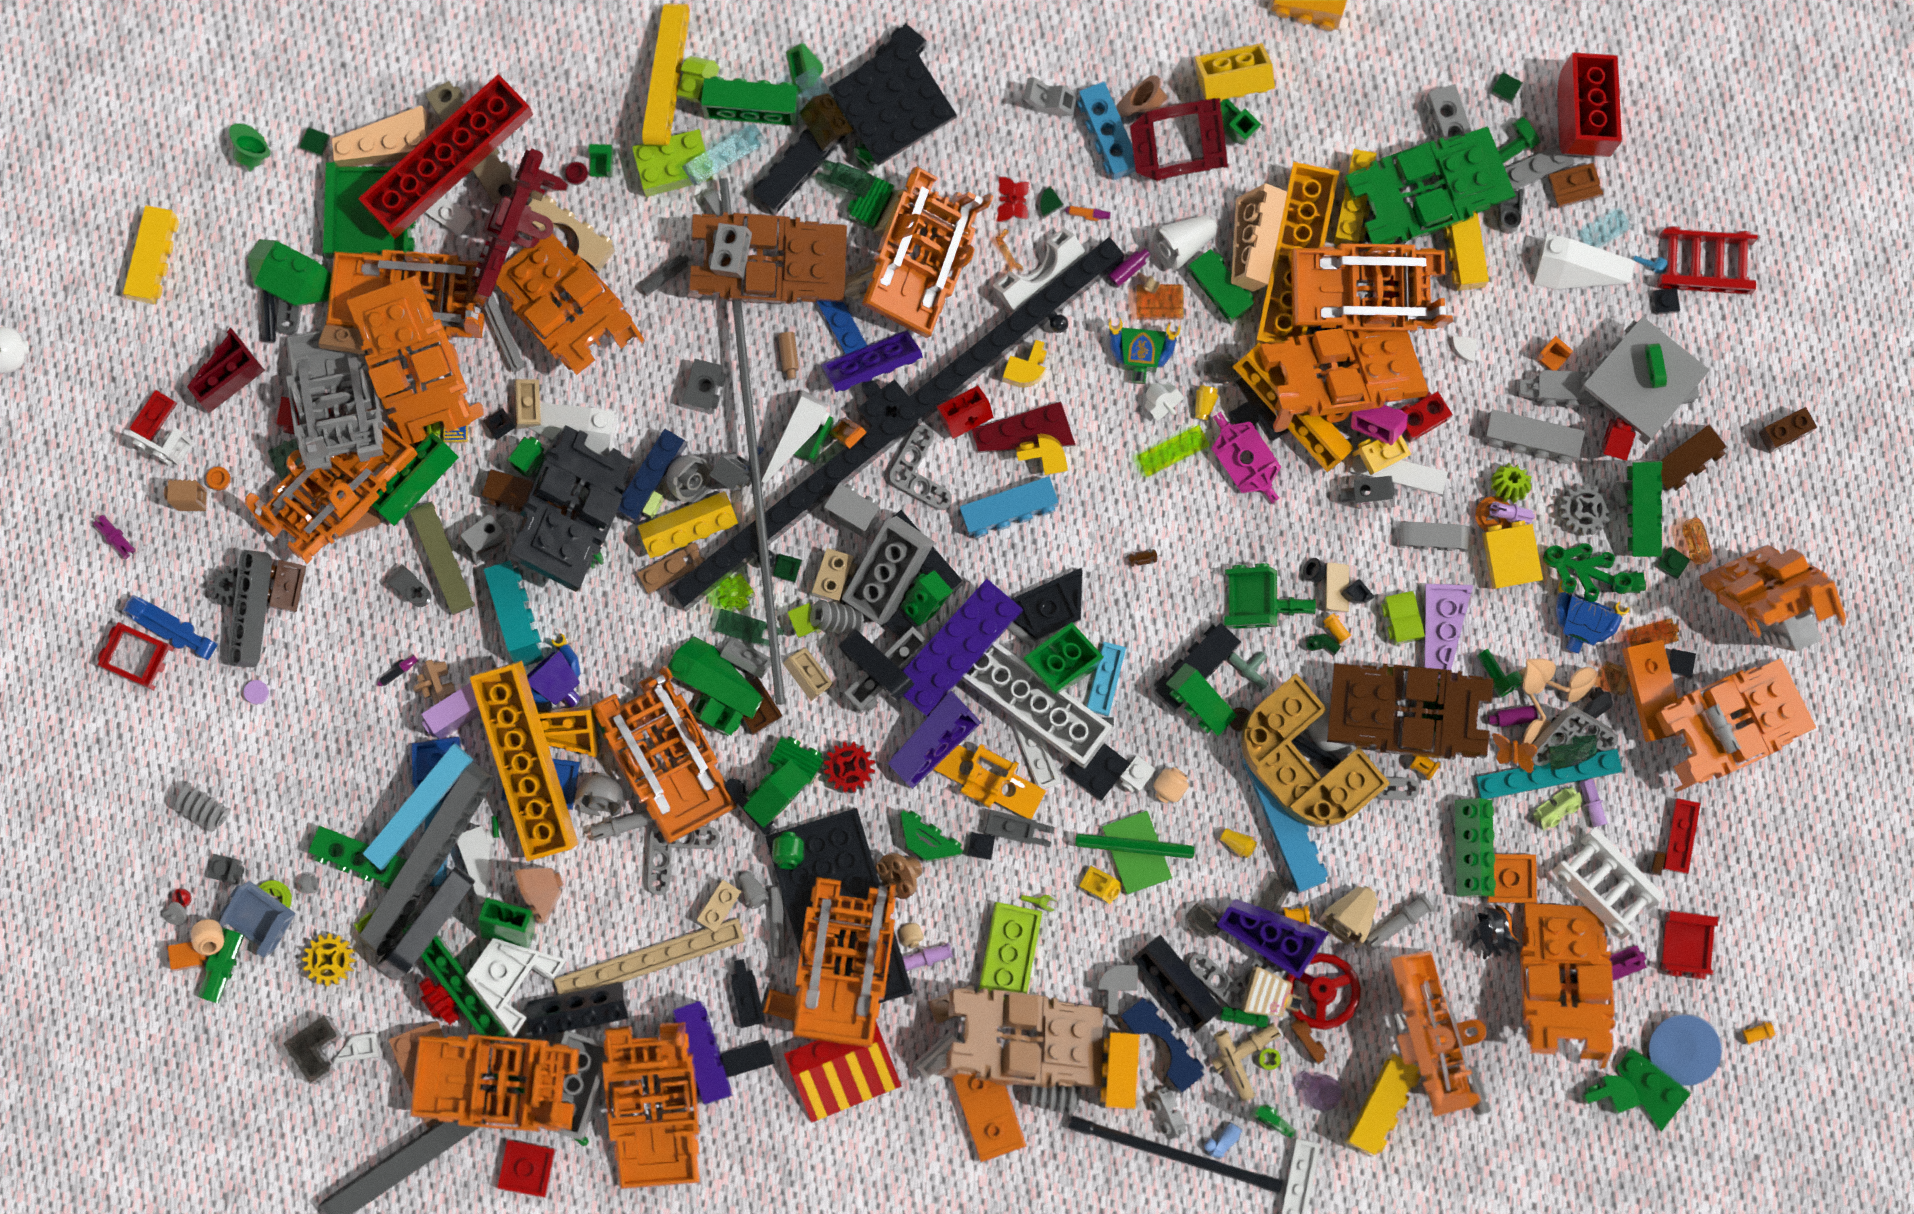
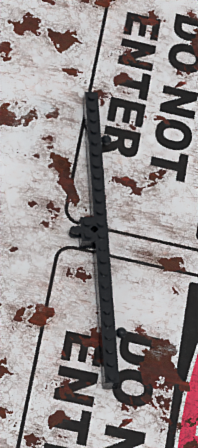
M1110 237L1105 239L911 396L907 395L895 379L882 389L873 380L863 382L862 392H864L868 400L858 407V414L870 429L850 449L847 447L765 512L768 546L830 497L839 483L845 485L938 410L937 406L951 400L1050 320V327L1054 332H1065L1069 325L1068 319L1058 313L1123 261L1124 253ZM895 411L896 417L893 418L891 415L886 417L887 412ZM756 520L669 589L670 593L685 611H688L756 555L757 562L760 565ZM769 550L771 568L776 562V556Z

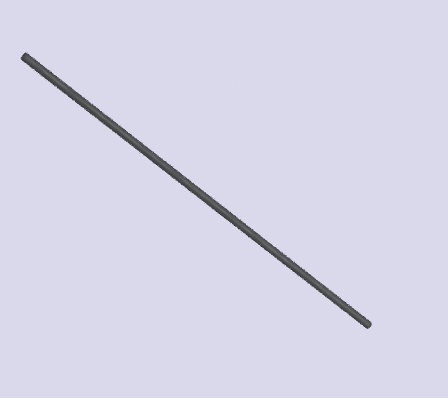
M728 178L719 179L722 214L723 212H728V214L732 215ZM732 300L776 705L785 704L742 302Z

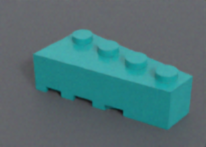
M511 560L483 569L506 647L513 662L522 660L525 667L543 661L544 656L539 644L542 640L538 629H534L532 623L535 622L533 611L531 608L528 609L526 604L529 601L525 587L521 588L519 581L523 580L519 567L514 568Z

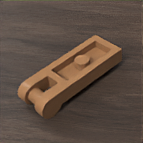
M696 542L637 573L648 595L686 576L705 561V558L701 557L698 552L699 547ZM690 555L693 562L686 565L683 558Z

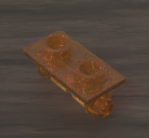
M1672 618L1626 631L1631 647L1663 640L1664 645L1679 641L1677 635L1679 627L1677 623H1673Z

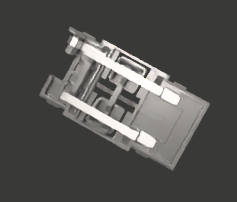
M323 330L285 338L289 359L287 366L290 375L286 376L294 433L307 471L322 468V470L332 468L331 457L343 453L357 452L360 462L368 461L371 457L384 455L382 448L384 441L381 429H384L380 400L374 385L373 387L368 385L372 383L368 372L369 367L364 357L368 355V352L366 350L365 355L320 348L318 343ZM336 387H341L342 389L353 387L352 389L336 393ZM326 389H331L330 395L322 394L311 397V395L325 393ZM295 404L297 406L300 425H298ZM345 405L347 415L340 417L339 406ZM334 407L335 418L331 419L329 408Z

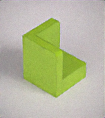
M810 603L787 612L798 638L815 631L817 634L821 632L817 626H811L810 615L812 608Z

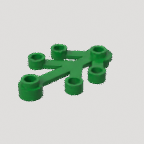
M1582 543L1578 547L1567 550L1561 546L1553 545L1546 549L1543 554L1544 562L1557 570L1563 581L1561 588L1566 593L1574 592L1577 586L1576 579L1570 576L1567 568L1574 570L1585 589L1584 598L1589 602H1595L1600 593L1599 589L1593 585L1590 577L1612 585L1619 594L1628 593L1634 583L1633 577L1628 573L1620 572L1613 576L1595 569L1594 567L1597 566L1611 568L1614 564L1615 556L1610 552H1604L1601 556L1590 558L1593 548L1587 543ZM1577 556H1578V557H1580L1581 559H1585V560L1576 561V560H1573V559H1571V558H1574V557H1577Z

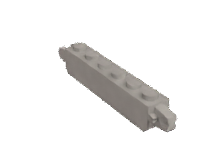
M1544 370L1536 379L1520 380L1519 396L1536 399V402L1542 403L1544 407H1554L1556 403H1563L1568 408L1580 407V404H1588L1589 408L1592 409L1604 407V404L1588 391L1579 392L1584 385L1581 383V380L1588 372ZM1695 388L1682 404L1695 402V399L1700 394L1698 388Z

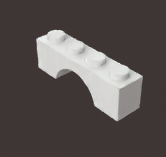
M1062 228L1046 241L1047 251L1045 259L1034 272L1027 275H1017L1009 271L992 285L1007 308L1016 312L1087 255L1072 232Z

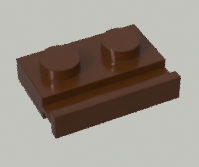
M757 676L749 681V683L764 699L753 719L743 715V719L753 735H756L783 717Z

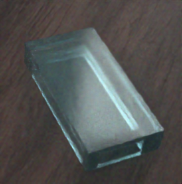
M1621 208L1584 228L1580 231V234L1588 245L1599 248L1632 229V225Z

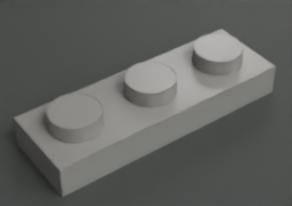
M1558 145L1507 167L1505 170L1515 191L1545 178L1549 174L1574 165L1575 161L1572 155L1562 154Z

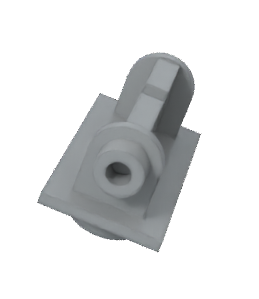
M1165 1087L1148 1095L1150 1098V1108L1157 1114L1160 1121V1130L1167 1136L1168 1140L1187 1132L1185 1129L1187 1125L1181 1112L1177 1111L1172 1114L1170 1110L1178 1106L1171 1090L1169 1091Z

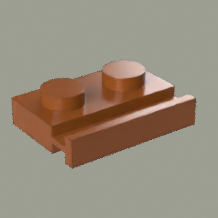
M1594 162L1548 175L1557 208L1602 197L1604 194L1600 187V180Z

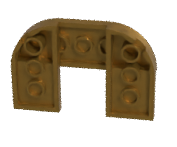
M1295 673L1248 715L1241 735L1242 752L1249 768L1290 816L1305 825L1322 828L1331 827L1354 816L1391 783L1360 747L1356 748L1321 778L1291 741L1328 709L1299 675Z

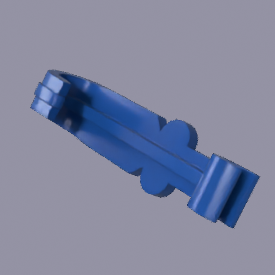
M132 595L129 601L127 600L125 603L126 606L122 612L126 616L166 640L172 639L173 646L178 649L188 646L195 650L194 653L209 660L218 646L217 643L204 636L202 638L194 633L195 628L191 623L184 622L181 624L180 619L140 597Z

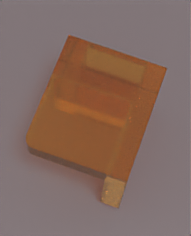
M1605 661L1602 664L1595 686L1621 697L1625 694L1630 682L1627 669Z

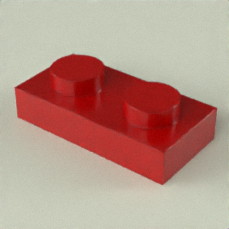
M155 390L129 429L152 442L177 403L158 390Z

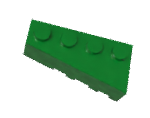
M1661 460L1632 461V466H1627V480H1632V490H1627V504H1632V513H1627V528H1632V537H1627V551H1632L1633 557H1662Z

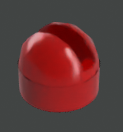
M180 888L173 892L172 902L180 904L177 895L180 892L184 902L181 905L185 908L191 903L192 895L188 890Z

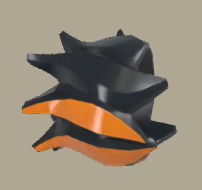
M1497 904L1495 905L1496 909L1486 907L1487 914L1478 913L1477 916L1480 923L1470 930L1471 944L1469 947L1478 943L1483 951L1484 960L1487 956L1490 957L1492 952L1501 956L1500 950L1512 954L1513 950L1509 947L1508 942L1513 944L1520 943V940L1513 935L1511 913L1505 907Z

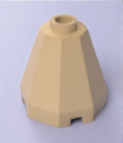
M1358 886L1329 906L1319 918V921L1322 924L1325 920L1327 924L1324 928L1346 945H1349L1350 942L1355 943L1353 947L1358 949L1369 935L1378 903L1375 897L1376 893L1367 886Z

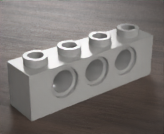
M1455 84L1428 92L1424 106L1427 114H1432L1434 120L1432 122V129L1435 136L1439 135L1440 138L1443 137L1446 141L1448 138H1451L1448 135L1449 131H1454L1458 135L1461 134V136L1472 132ZM1448 110L1451 113V116L1444 117L1441 115L1440 111Z

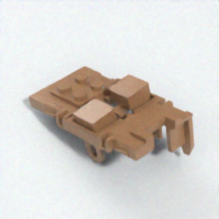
M985 988L979 990L978 993L965 989H953L950 991L949 1017H965L963 1021L965 1027L962 1036L964 1037V1043H951V1049L947 1051L946 1067L938 1071V1076L953 1077L957 1074L972 1075L973 1073L976 1074L977 1080L993 1081L1001 1086L1019 1084L1052 1088L1057 1083L1058 1086L1072 1087V1085L1090 1088L1101 1087L1103 1008L1083 1005L1075 1006L1074 1003L1066 1002L1059 1003L1058 998L1055 997L1048 999L1047 996L1001 990L988 992V989ZM1004 1026L1009 1027L1011 1032L1009 1035H1005L1003 1032H997V1027L1000 1029ZM1035 1028L1037 1032V1037L1021 1036V1029L1032 1030ZM997 1037L1003 1040H1010V1042L1002 1049V1043H997ZM1034 1076V1080L1025 1079L1026 1077Z

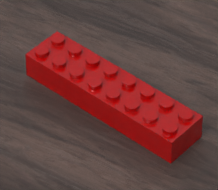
M497 74L358 199L364 208L396 239L533 116L530 106Z

